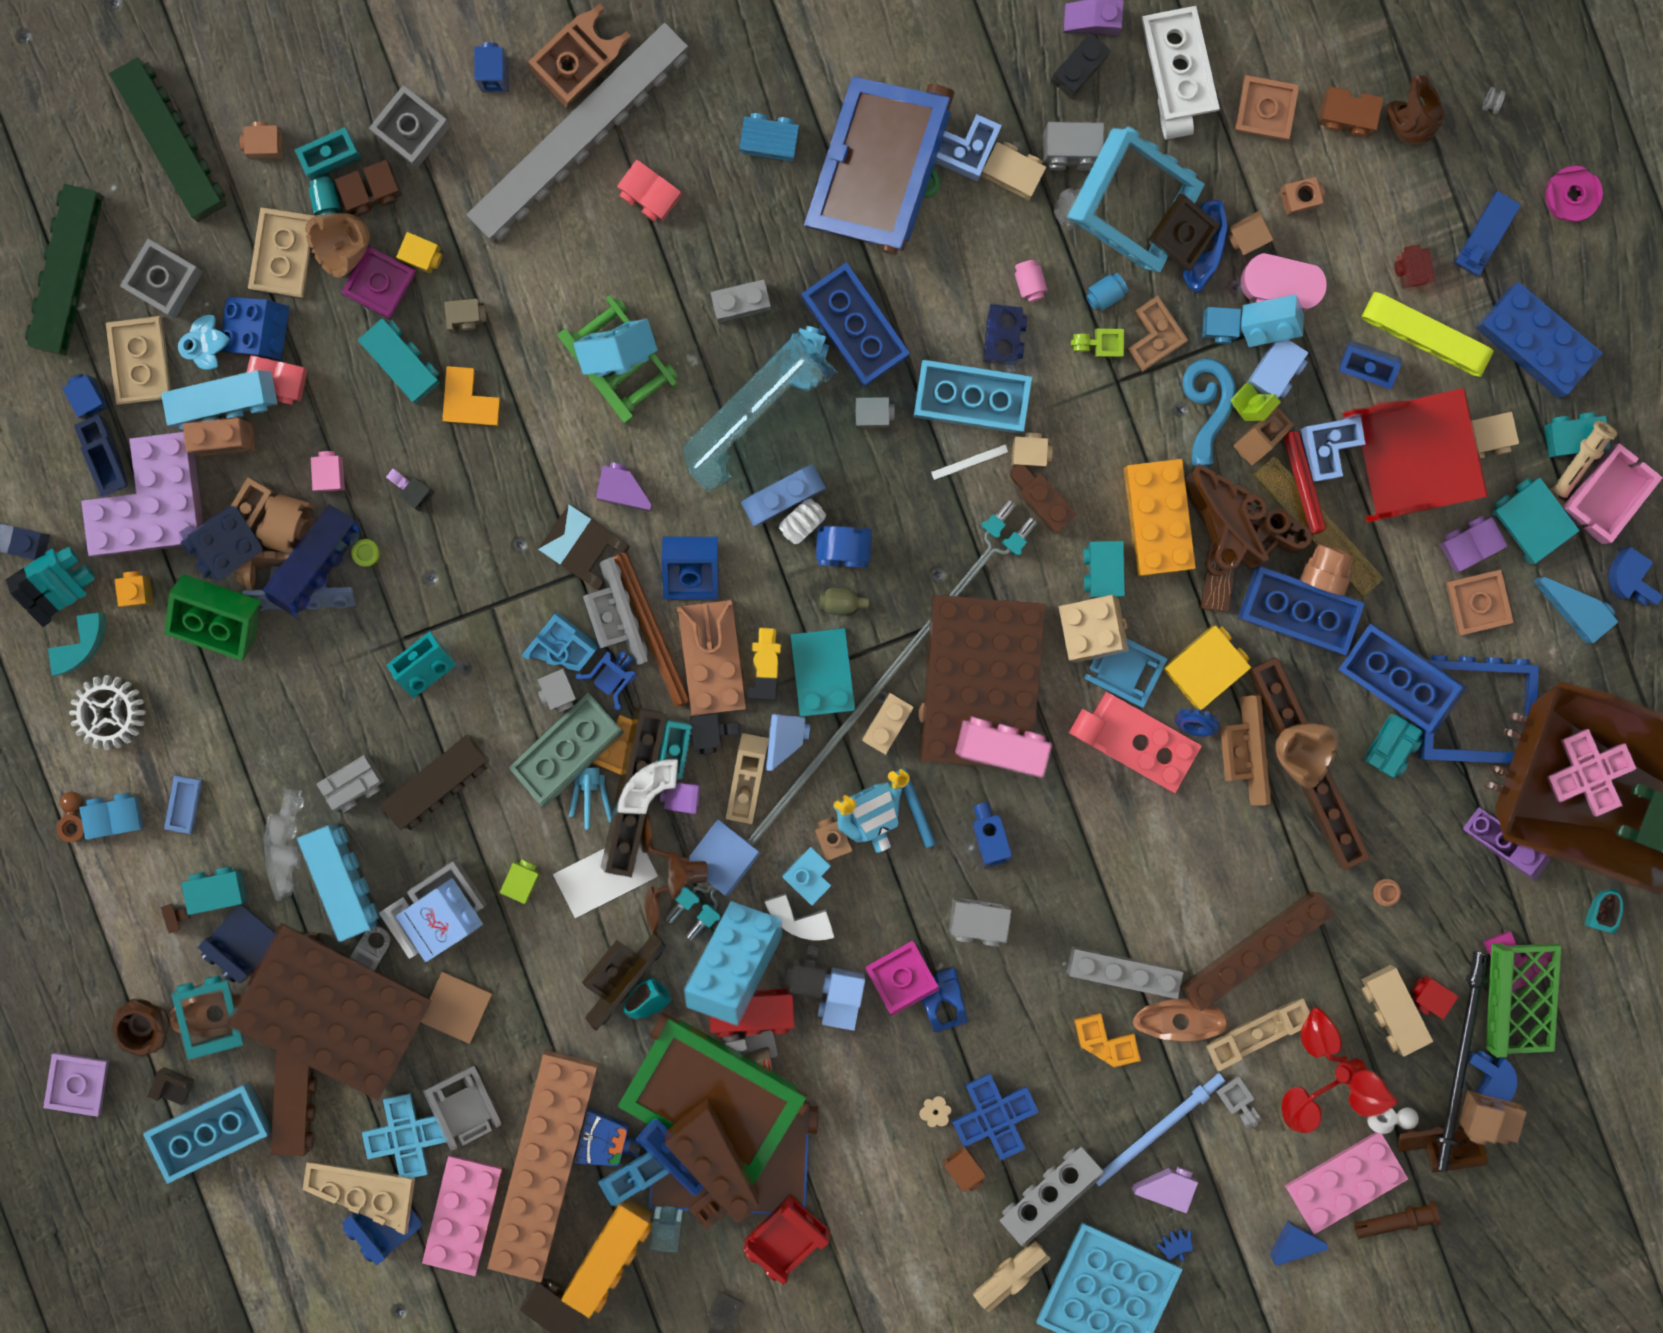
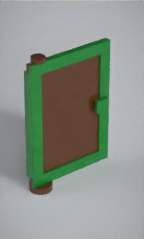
M662 1012L649 1034V1037L656 1041L617 1107L647 1124L652 1119H658L669 1129L706 1098H709L716 1116L719 1117L726 1135L735 1147L736 1153L753 1184H755L796 1114L802 1117L810 1103L806 1101L807 1094L798 1090L799 1087L688 1023L682 1020L678 1021Z

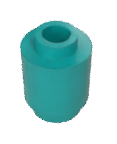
M320 177L311 180L308 191L314 216L339 213L341 211L336 184L332 183V179L330 177Z

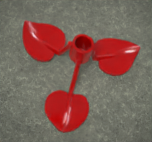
M1318 1007L1313 1008L1302 1026V1044L1313 1057L1320 1058L1325 1055L1328 1060L1340 1062L1335 1070L1337 1079L1310 1096L1300 1086L1288 1090L1283 1097L1281 1105L1282 1116L1286 1125L1291 1130L1301 1133H1310L1316 1130L1322 1121V1112L1319 1105L1313 1100L1341 1083L1349 1084L1348 1088L1351 1090L1349 1095L1350 1106L1361 1116L1373 1117L1381 1115L1394 1107L1398 1100L1391 1094L1377 1074L1367 1070L1365 1063L1361 1059L1353 1058L1348 1060L1346 1056L1337 1057L1332 1055L1340 1052L1342 1048L1340 1033L1326 1013Z

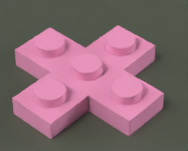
M1589 729L1561 739L1571 766L1546 776L1557 802L1564 801L1583 792L1593 816H1599L1622 806L1611 780L1636 769L1626 744L1622 743L1599 753Z

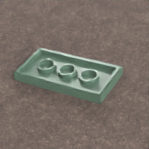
M587 693L524 752L509 769L540 806L545 808L612 745L624 731L590 693Z

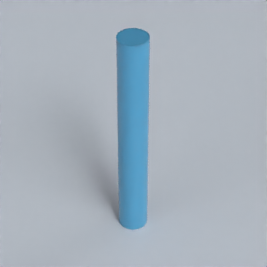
M910 779L909 783L903 787V791L925 848L936 845Z

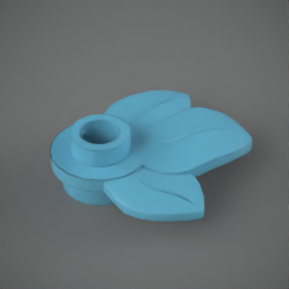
M205 315L195 320L190 332L183 335L178 343L180 355L187 360H193L199 368L204 370L218 368V360L215 354L221 351L230 341L227 335L214 329L216 323L214 315ZM193 342V348L188 350L189 344Z

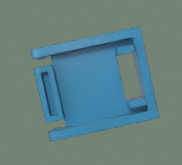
M1127 639L1129 652L1093 659L1089 670L1097 673V676L1094 678L1092 675L1086 674L1084 679L1144 708L1168 659ZM1147 664L1155 668L1144 692L1134 687Z

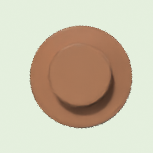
M1382 879L1375 884L1373 897L1378 904L1392 906L1400 899L1401 889L1395 881Z

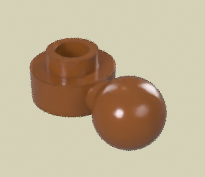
M67 792L61 797L60 806L66 812V816L59 820L56 828L60 839L70 843L78 842L85 836L82 819L77 816L83 801L76 792ZM72 824L77 826V831L74 834L69 832V827Z

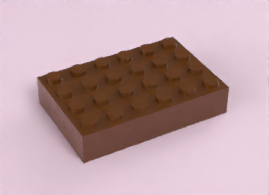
M932 594L923 720L921 723L919 759L921 761L1000 767L961 757L955 753L963 720L970 722L971 717L986 720L991 723L990 727L996 729L998 724L1018 729L1017 734L1024 736L1025 731L1035 733L1045 604Z
M281 922L227 1023L229 1027L379 1100L432 1001L428 996Z

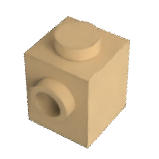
M1025 433V437H1014L1012 466L1023 465L1025 467L1045 468L1047 462L1052 461L1053 446L1048 445V439L1042 438L1041 433Z

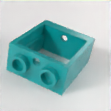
M221 975L204 979L205 984L194 986L193 982L176 986L177 991L172 992V999L188 1060L243 1045L242 1033L233 1028V1033L193 1044L191 1041L182 999L222 989L229 1017L235 1008L229 981L227 978L221 979Z

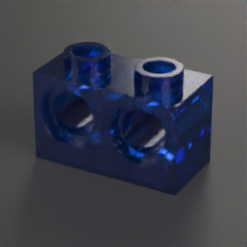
M990 304L988 308L983 362L1016 365L1017 360L1023 358L1024 343L1020 342L1021 331L1025 332L1027 326V315H1023V307ZM1003 315L1012 316L1015 322L1014 326L1004 328L1000 324V317ZM1007 342L1011 346V353L1007 356L999 354L997 344Z

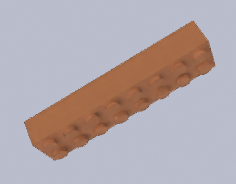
M547 1049L544 1052L487 1269L542 1282L599 1063Z

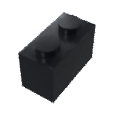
M1089 33L1053 74L1051 82L1072 99L1108 58L1111 50L1093 34Z

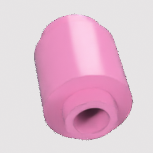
M1036 259L1017 264L1014 275L1022 299L1028 298L1029 302L1043 299V293L1047 292L1048 288L1041 265H1037Z

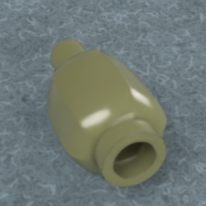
M829 588L825 592H819L818 608L824 609L827 614L845 615L853 613L857 608L869 607L868 597H858L854 591L849 589Z

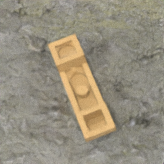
M1304 998L1264 1013L1206 1045L1216 1070L1221 1071L1243 1060L1242 1057L1286 1035H1293L1301 1031L1305 1020L1310 1014Z

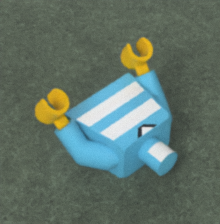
M903 769L899 770V775L894 771L888 774V779L891 781L890 784L888 782L875 784L851 797L844 795V800L841 802L836 801L833 806L837 812L838 829L857 843L871 840L876 853L890 848L891 844L886 832L896 828L899 824L898 813L902 788L910 780L909 774Z

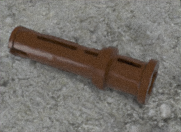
M1430 1201L1429 1205L1416 1208L1407 1206L1404 1212L1359 1222L1356 1221L1354 1222V1228L1359 1240L1406 1228L1416 1231L1418 1227L1430 1224L1439 1226L1440 1217L1435 1201Z

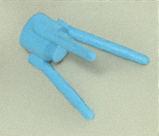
M586 768L574 779L569 817H574L581 786V790H584L585 830L590 829L591 790H597V785L600 788L609 823L612 817V809L605 786V775H600V768Z

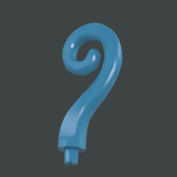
M1204 358L1192 363L1185 371L1183 390L1188 399L1194 403L1207 404L1216 397L1217 385L1214 382H1209L1206 390L1199 392L1194 386L1195 379L1202 373H1211L1218 378L1221 385L1222 395L1220 403L1213 415L1197 434L1192 448V467L1195 468L1200 464L1209 469V466L1214 465V440L1227 422L1234 407L1230 400L1236 394V386L1232 374L1224 364L1214 359Z

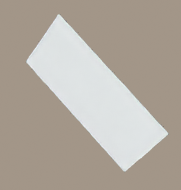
M640 843L632 878L605 873L601 869L604 849L553 874L575 918L658 877L647 853L642 852Z

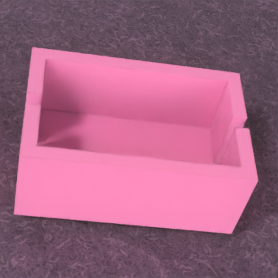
M1620 443L1611 445V449L1605 451L1562 506L1574 523L1578 526L1586 524L1583 530L1601 544L1614 541L1663 478L1644 462L1633 464L1639 458Z
M971 717L970 722L963 720L955 753L961 757L1043 777L1051 744L1044 741L1045 736L1025 731L1024 736L1017 734L1018 729L998 724L997 729L990 727V722Z

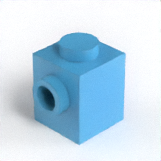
M1207 307L1204 310L1202 338L1215 339V343L1231 344L1232 340H1236L1239 334L1243 333L1241 328V309Z

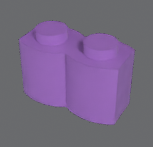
M1483 515L1468 522L1469 528L1460 532L1459 528L1444 535L1446 540L1439 544L1454 573L1460 572L1507 547L1493 517L1484 519Z

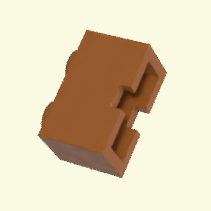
M1329 86L1324 92L1318 124L1324 125V129L1332 132H1340L1343 129L1352 131L1351 135L1367 138L1368 135L1371 136L1377 130L1384 98L1364 93L1361 94L1360 98L1350 96V90Z

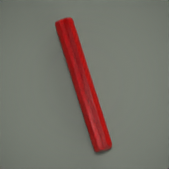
M1290 431L1283 438L1311 534H1320L1326 530V525L1301 437L1298 431Z

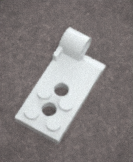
M1192 6L1142 16V26L1159 97L1158 106L1163 136L1165 140L1193 135L1194 125L1192 116L1220 110L1197 7ZM1171 33H1177L1181 36L1182 42L1171 44L1167 40V36ZM1183 59L1187 62L1188 67L1184 70H1178L1173 66V61Z

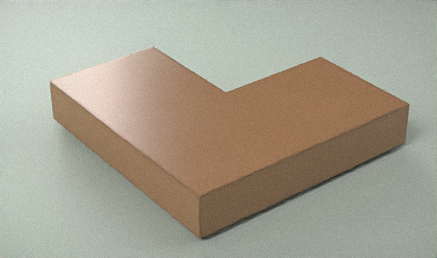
M1159 295L1134 311L1149 335L1127 349L1142 372L1189 341Z

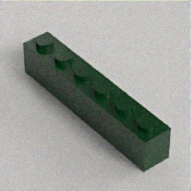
M137 57L110 72V77L191 218L199 222L225 207L226 204L222 198L226 195L218 182L213 183L208 174L212 173L211 168L204 158L199 159L195 152L198 149L196 142L190 134L185 135L181 126L184 125V122L176 110L172 111L167 102L171 101L166 90L163 86L158 88L154 78L157 75L150 63H144Z
M64 184L63 190L58 192L56 199L58 211L50 225V232L52 233L50 244H47L44 250V260H46L44 271H41L38 276V287L40 289L38 297L34 298L32 302L31 312L34 315L32 323L27 326L25 332L26 346L67 356L103 201V195L97 191Z

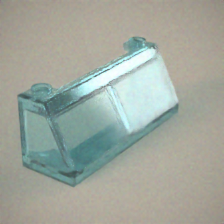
M797 332L682 447L689 473L708 493L723 486L732 477L727 472V463L732 457L726 450L793 383L801 389L810 390L822 381L828 382L838 371L800 332Z

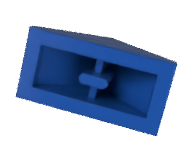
M1287 1221L1270 1253V1257L1277 1266L1328 1250V1246L1322 1238Z

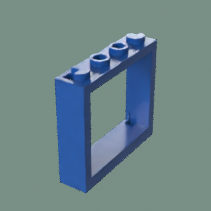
M1431 655V660L1429 661L1440 669L1526 673L1525 717H1528L1532 703L1538 698L1539 665H1530V659H1513V664H1503V658H1486V663L1475 662L1476 657L1459 656L1458 662L1448 661V656ZM1420 726V730L1423 731L1420 738L1423 741L1419 747L1418 759L1490 763L1512 762L1515 752L1433 748L1434 733H1430Z

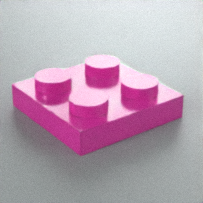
M913 941L865 967L891 1016L940 990Z

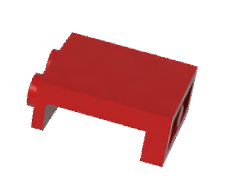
M789 1195L745 1238L743 1250L751 1262L758 1263L765 1269L770 1279L777 1280L784 1285L788 1281V1275L817 1247L822 1250L829 1243L830 1230Z

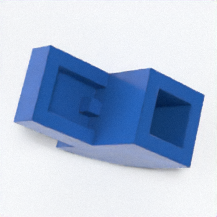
M1632 547L1622 548L1609 570V584L1613 593L1619 599H1629L1631 594H1633L1632 599L1644 607L1647 605H1658L1663 595L1641 581L1653 562Z
M1470 1050L1468 1062L1486 1073L1474 1092L1511 1101L1517 1089V1075L1513 1066L1502 1057H1496L1494 1060V1058L1481 1050L1477 1054Z

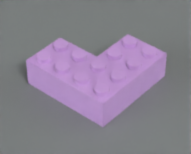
M184 432L129 439L136 494L81 501L88 556L102 557L181 547L183 538L179 532L188 526L197 528L203 524L195 455L185 450Z

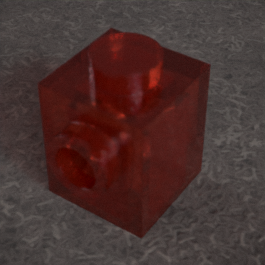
M1420 245L1408 246L1404 248V252L1397 256V261L1394 262L1396 276L1401 279L1402 289L1426 285L1435 281L1430 247L1421 249Z

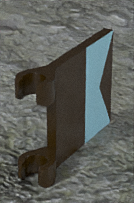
M568 504L538 550L593 588L601 590L605 582L591 573L590 570L608 544L620 553L627 552L630 546Z

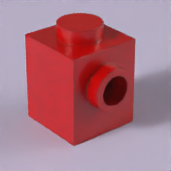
M1426 975L1423 979L1419 978L1411 989L1413 993L1411 998L1417 1002L1415 1006L1419 1011L1427 1016L1432 1012L1443 1020L1459 997Z

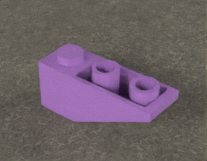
M1481 808L1476 810L1463 828L1466 833L1533 882L1538 879L1551 861L1547 855L1505 841L1499 820Z

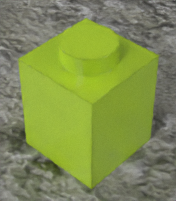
M521 859V862H513L500 893L526 904L541 873L536 870L537 865L525 859Z

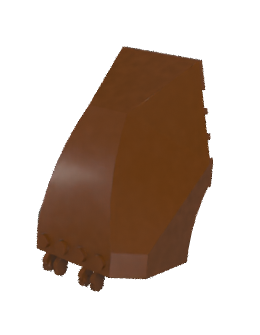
M1563 682L1532 703L1528 717L1511 712L1510 719L1514 722L1525 724L1522 734L1513 729H1505L1504 735L1519 740L1509 770L1496 765L1491 767V771L1495 774L1506 776L1503 786L1493 781H1486L1485 784L1486 788L1500 793L1495 810L1504 840L1655 894L1663 893V853L1616 835L1617 828L1622 825L1639 831L1649 805V800L1632 794L1635 784H1642L1663 793V714L1612 694ZM1585 729H1589L1599 753L1625 743L1636 767L1635 770L1611 780L1622 806L1599 816H1593L1583 792L1564 801L1557 802L1546 777L1571 766L1561 739Z

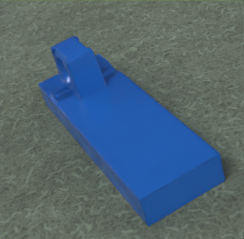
M1499 191L1495 192L1454 264L1476 277L1480 276L1521 204Z
M652 1119L635 1140L693 1196H697L704 1186L665 1145V1134L668 1129L658 1119Z

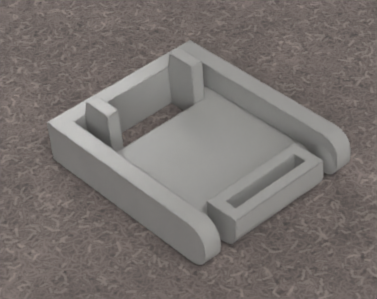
M471 1066L423 1090L451 1151L457 1149L453 1137L456 1136L460 1145L463 1146L492 1131L487 1120L491 1119L495 1128L502 1125L475 1066ZM463 1079L466 1088L445 1098L440 1089Z

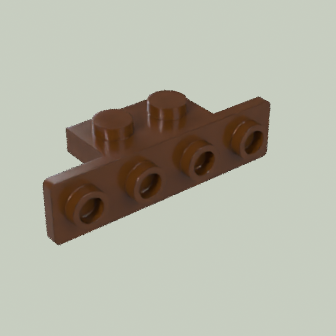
M1461 1124L1456 1126L1454 1140L1459 1141L1460 1146L1452 1145L1448 1171L1487 1166L1488 1158L1484 1145L1471 1141ZM1438 1126L1426 1131L1409 1130L1404 1134H1400L1398 1141L1399 1152L1426 1148L1432 1173L1442 1172L1443 1170L1437 1169L1441 1142L1435 1141V1137H1443L1444 1127Z

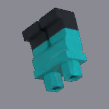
M70 546L58 553L51 548L45 553V556L36 559L6 579L10 595L25 610L27 609V612L42 627L52 621L51 616L62 608L73 604L78 598L81 599L87 595L85 587L95 579L93 571L87 564L82 565L75 571L72 570L71 567L80 561Z

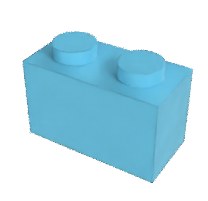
M1297 294L1243 305L1241 328L1249 347L1303 336L1304 313Z

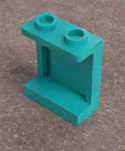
M1527 478L1516 486L1518 491L1509 497L1508 494H1505L1493 504L1496 507L1490 513L1492 516H1497L1525 553L1522 557L1530 565L1536 564L1580 530L1541 478L1533 480Z

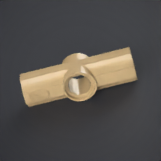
M1034 1239L1014 1258L1010 1257L1002 1262L995 1269L994 1275L973 1292V1296L983 1309L989 1313L1007 1296L1019 1292L1029 1282V1277L1051 1259L1050 1256Z

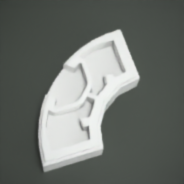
M667 759L657 761L639 770L623 789L617 812L646 814L648 805L656 794L665 789L676 788L678 760Z

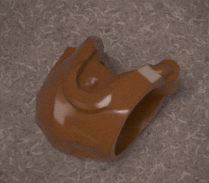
M1425 75L1414 76L1411 79L1408 103L1394 100L1387 104V120L1401 142L1411 146L1421 145L1430 141L1445 118L1439 95ZM1420 97L1424 100L1425 103L1423 107L1421 104Z
M134 998L116 1010L113 1018L112 1032L121 1050L144 1057L156 1053L160 1048H164L169 1029V1018L162 1007L144 999Z

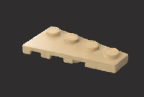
M314 1161L306 1162L304 1191L331 1203L340 1204L356 1214L365 1215L373 1219L374 1222L396 1229L399 1233L404 1235L408 1233L415 1178Z

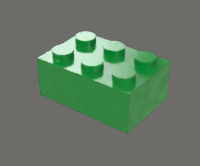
M182 574L169 592L164 634L243 661L255 643L261 600Z

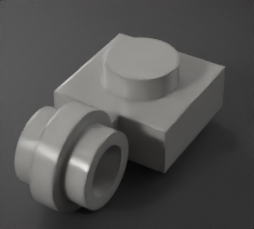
M1238 1075L1215 1090L1230 1114H1234L1241 1109L1242 1113L1238 1116L1247 1129L1259 1126L1258 1122L1261 1121V1118L1253 1107L1249 1109L1246 1107L1248 1103L1254 1100V1097Z

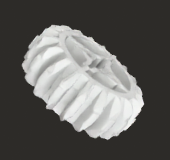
M110 675L104 676L103 682L100 677H94L93 685L90 682H85L83 685L86 692L83 690L76 691L80 700H71V704L77 706V710L69 711V715H77V720L72 721L71 725H80L81 727L76 731V735L81 736L86 733L83 742L89 744L93 741V747L96 749L100 748L102 744L105 750H111L112 744L116 748H121L122 740L126 744L131 743L132 739L129 733L138 736L140 732L135 728V725H144V721L139 720L138 715L146 714L145 710H138V705L144 704V700H135V697L140 693L139 690L135 689L129 692L132 686L131 682H125L122 685L121 677H116L112 682ZM104 690L116 692L115 696L110 697L107 702L94 698L96 694ZM124 701L128 711L127 718L121 713V706ZM88 707L91 708L95 714L92 723H90L89 721ZM103 708H111L112 716L105 718L104 714L106 713H103ZM109 723L122 728L111 736L99 733Z

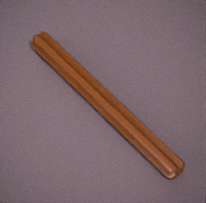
M626 552L618 554L613 558L620 567L621 581L629 594L632 607L672 701L676 707L689 702L688 694L629 555Z

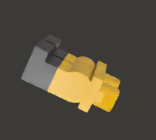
M759 628L758 643H753L752 646L753 653H756L753 659L754 665L757 668L756 687H748V699L776 701L778 657L776 654H781V644H776V629Z

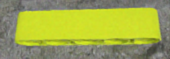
M1373 292L1361 316L1367 323L1477 377H1482L1494 353L1490 347L1378 292Z

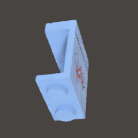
M453 878L395 916L425 962L483 925Z

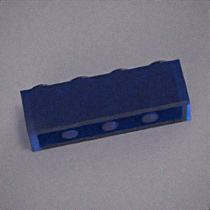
M329 504L263 588L267 600L293 617L299 611H303L308 606L311 595L326 582L328 573L332 568H336L341 563L345 551L349 546L352 547L358 541L361 531L357 521Z

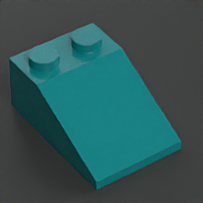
M845 628L791 634L800 717L855 710Z

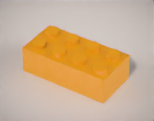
M1182 459L1127 465L1124 467L1137 576L1196 569Z
M630 1198L618 1204L566 1287L561 1301L588 1318L591 1317L594 1311L599 1313L607 1301L608 1288L614 1290L622 1277L621 1274L624 1269L621 1267L623 1264L629 1266L636 1255L638 1248L636 1243L638 1240L643 1243L651 1231L653 1222L650 1221L652 1212Z

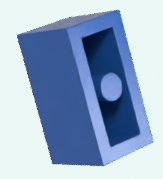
M485 42L482 43V47H474L475 82L481 92H509V59L503 47H498V43Z
M1349 339L1339 364V371L1392 390L1402 361L1401 357Z

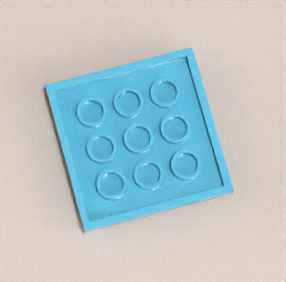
M1081 1222L1036 1323L1056 1333H1154L1183 1269L1174 1263Z

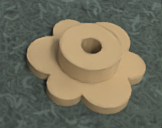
M937 1096L933 1100L926 1099L924 1101L925 1107L919 1112L920 1118L927 1121L929 1127L947 1125L951 1108L946 1105L945 1099L941 1096Z

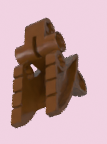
M1200 464L1195 467L1193 473L1189 472L1186 474L1185 486L1188 497L1205 523L1211 539L1205 562L1206 569L1211 575L1222 576L1238 566L1240 562L1249 569L1254 570L1269 560L1268 556L1276 546L1289 553H1297L1310 544L1312 535L1309 528L1292 519L1285 510L1279 508L1269 513L1266 512V503L1260 496L1254 493L1250 494L1247 489L1237 484H1232V481L1219 474L1215 475V472ZM1253 502L1258 505L1256 509H1259V513H1255L1254 508L1251 506ZM1294 534L1298 535L1297 540L1299 543L1297 544L1294 542L1295 537L1292 536ZM1262 542H1270L1265 549L1261 544ZM1213 557H1215L1217 565L1224 569L1223 571L1213 569L1211 565Z

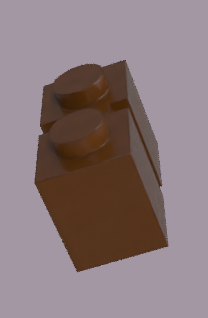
M387 160L363 168L373 196H370L362 174L360 175L359 171L335 179L345 208L351 215H365L372 211L371 207L379 203L382 206H387L395 203L397 197L402 196L392 167Z

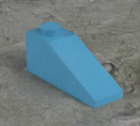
M1537 577L1533 580L1585 644L1596 642L1618 623L1614 617L1616 613L1608 603H1602L1598 599L1546 577Z

